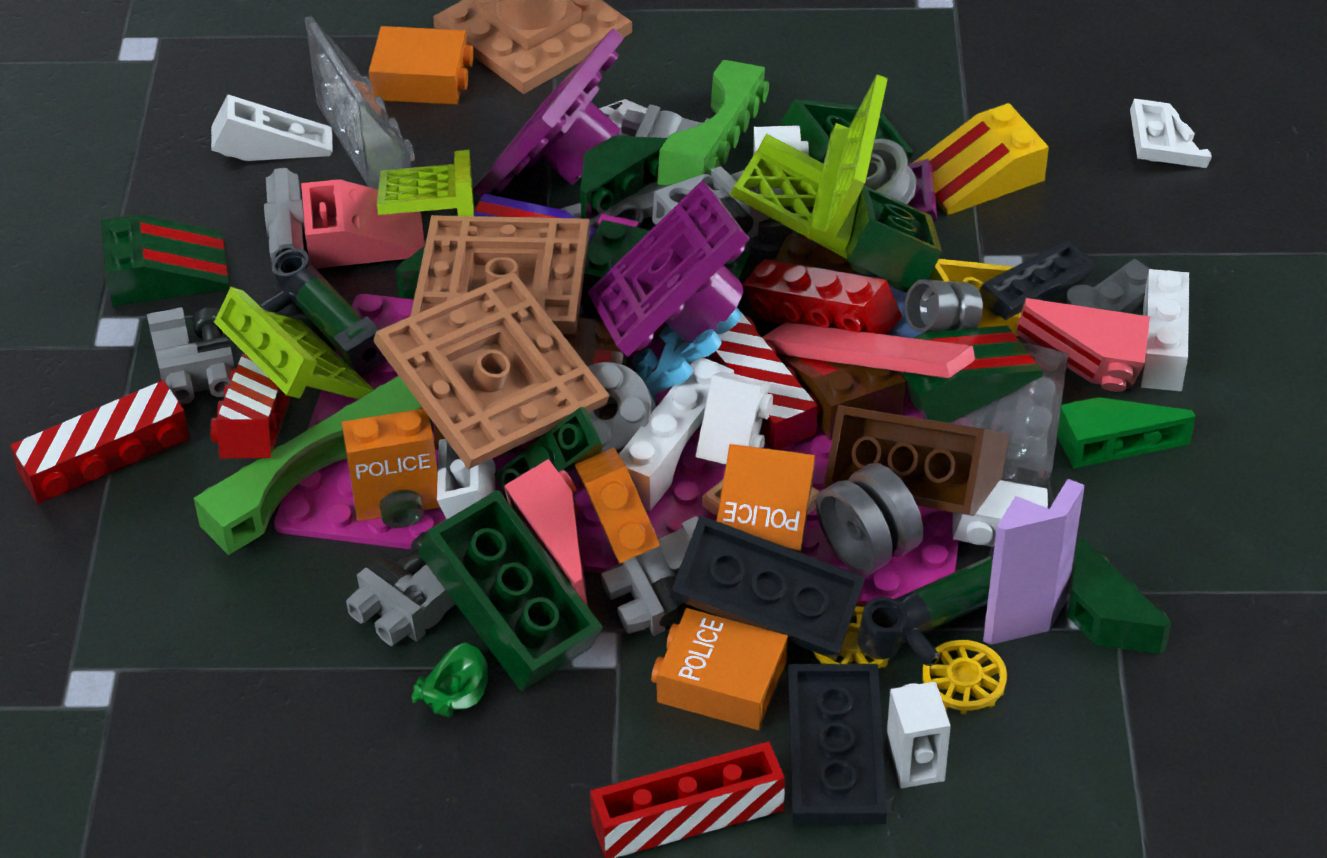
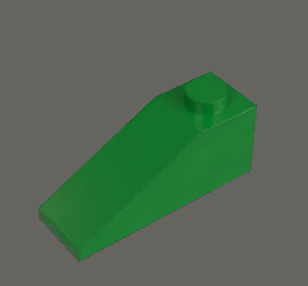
M1097 397L1060 405L1056 435L1074 469L1190 445L1196 416L1193 410Z

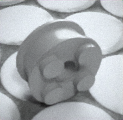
M875 139L864 186L904 204H908L915 195L916 178L911 168L907 166L905 151L896 142L887 139Z
M611 362L593 364L588 366V368L610 395L606 405L616 404L618 405V411L613 418L601 420L599 419V414L602 408L606 406L604 405L589 412L588 415L602 443L601 452L614 447L619 454L639 428L646 426L651 413L656 408L655 400L644 381L632 369Z

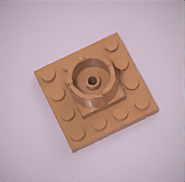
M462 0L433 16L434 28L466 30L467 45L473 46V57L523 94L580 63L612 28L623 38L632 33V21L602 0Z
M431 215L411 316L515 272L562 334H576L590 234L589 219Z
M515 272L376 331L373 341L468 469L549 432L580 407L586 408L589 413L606 405L610 396Z

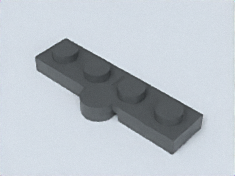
M1134 258L1094 288L1082 284L1071 287L1067 291L1066 304L1131 313L1144 302L1150 268ZM1028 342V345L1031 348L1042 354L1044 357L1052 361L1054 364H1056L1057 366L1061 364L1060 362H1058L1057 360H1055L1054 358H1052L1051 356H1049L1048 354H1046L1045 352H1043L1042 350L1038 349L1037 347Z

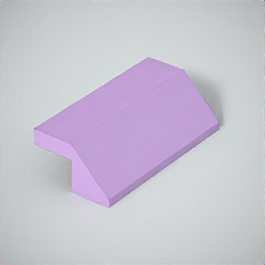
M1067 479L1050 509L1015 496L996 528L983 642L992 645L1050 631L1067 602L1085 485Z

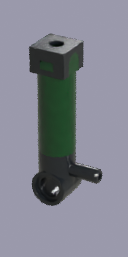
M290 249L280 253L274 259L271 269L282 291L260 304L259 306L263 310L277 313L288 305L295 303L337 348L343 360L361 377H364L388 361L373 342L376 331L380 329L368 316L362 318L312 265L307 252L302 249Z
M994 546L991 547L987 558L895 599L879 597L869 601L863 610L857 636V644L860 650L869 657L884 660L896 655L901 644L907 642L926 666H932L937 663L940 654L923 634L987 606Z

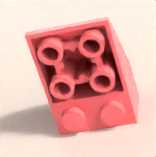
M341 179L301 183L308 255L316 269L407 259L425 245L421 211L378 215L377 189Z

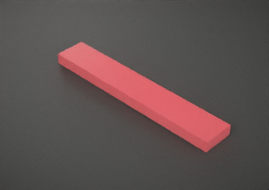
M785 322L762 337L765 342L769 341L773 345L776 353L779 355L944 378L952 377L975 360L973 346L867 332L858 333L844 329L822 328L820 326Z

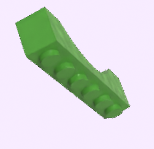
M722 60L713 73L711 108L716 112V115L698 126L670 134L660 149L657 184L670 186L699 175H711V169L727 162L730 149L736 148L739 135L741 132L746 133L750 118H755L760 103L766 102L769 82L764 81L765 67Z
M399 376L386 384L380 385L356 402L345 406L342 410L319 424L313 425L307 431L287 443L276 447L271 458H260L250 465L244 466L235 474L194 497L199 526L228 555L232 554L264 534L269 519L280 501L297 484L312 473L347 458L342 428L343 421L423 409ZM429 417V419H430V424H431V428H432V431H433V430H434V429H433V421H432L431 418Z

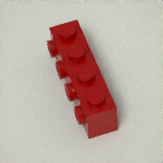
M764 259L742 284L750 300L751 308L761 321L777 324L789 322L820 326L822 328L844 329L858 333L867 332L888 335L903 317L885 279Z

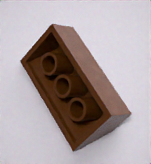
M838 405L823 488L825 489L838 481L848 480L854 472L869 464L880 463L890 468L903 481L912 494L917 506L974 516L1003 476L1010 434Z

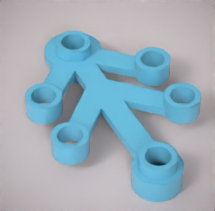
M737 307L725 322L720 321L718 323V329L715 331L713 329L704 331L695 339L694 343L686 341L682 343L683 339L667 325L660 333L661 339L666 344L660 361L650 348L642 350L633 358L631 364L638 371L637 374L651 392L655 403L657 400L656 394L673 385L683 383L691 376L693 369L689 363L701 357L711 355L720 347L722 340L717 334H723L732 329L742 317V313Z

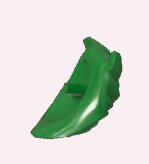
M465 642L453 647L441 659L432 673L426 678L420 677L417 679V684L413 685L414 692L411 695L413 703L425 701L426 705L433 709L435 715L451 717L455 710H465L477 704L484 694L488 681L487 662L480 649Z

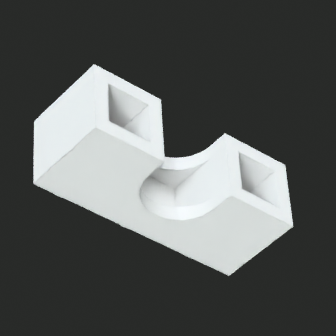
M1149 269L1143 302V316H1150L1145 363L1141 369V388L1182 391L1188 360L1189 273Z

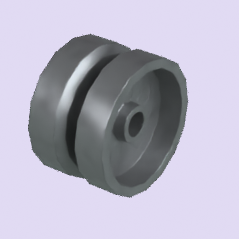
M880 463L869 464L854 472L848 480L838 481L825 488L817 497L816 511L820 527L827 542L837 557L850 570L859 575H870L887 565L892 557H901L917 548L923 540L924 528L922 519L912 494L903 481L890 468Z

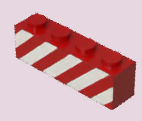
M742 314L740 321L732 329L723 334H717L722 340L720 347L711 355L703 358L733 369L736 375L770 382L768 394L773 395V404L768 419L763 418L760 435L765 436V442L771 449L780 450L817 433V416L820 414L817 399L811 392L807 393L799 384L793 369L789 366L786 367L781 362L773 345L769 341L765 342L757 332L752 319Z
M242 354L237 369L231 370V384L225 385L224 401L218 402L217 418H212L211 440L212 443H218L220 458H271L291 396H287L246 354Z
M164 380L13 443L10 446L18 473L36 503L39 504L189 439L190 436L184 409Z
M765 742L591 790L592 825L604 857L617 858L784 811L785 777L770 742Z

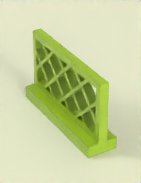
M878 74L849 128L836 123L831 132L807 234L808 239L844 252L850 241L859 194L866 182L888 78Z
M766 133L756 153L734 185L730 196L807 237L812 213L806 207H814L824 164ZM747 188H758L761 194H756ZM772 188H781L784 195H775ZM783 206L793 207L796 213L789 212ZM816 242L847 259L846 250L842 252L840 250Z
M469 150L454 151V164L380 171L377 197L378 215L457 208L458 216H474L473 182Z
M230 287L214 323L287 396L300 399L306 386L355 399H361L374 391L359 374L303 321L265 311L245 291Z

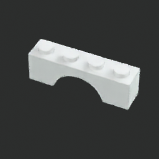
M703 357L693 361L690 365L693 369L691 376L683 383L674 385L651 413L646 426H641L619 453L628 469L644 509L651 511L671 486L678 460L692 434L702 426L712 375L722 371L734 374L733 369Z

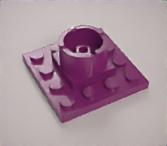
M612 28L541 103L473 188L480 197L484 193L489 194L493 189L500 193L514 177L510 173L511 171L517 176L525 166L531 169L540 159L545 161L567 182L573 185L582 177L584 153L610 137L617 136L621 128L597 108L591 100L600 90L596 86L602 78L599 69L606 72L619 57V54L614 50L624 38Z
M703 180L588 291L613 341L627 357L635 350H641L646 347L652 340L654 331L664 322L688 343H694L695 339L708 329L715 331L718 329V323L720 321L725 322L741 300L743 285L724 264L737 259L750 239L716 193Z

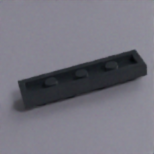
M1066 240L984 282L979 292L981 293L982 301L987 304L990 311L1001 316L1006 321L1022 312L1026 298L1043 301L1089 276L1096 263Z

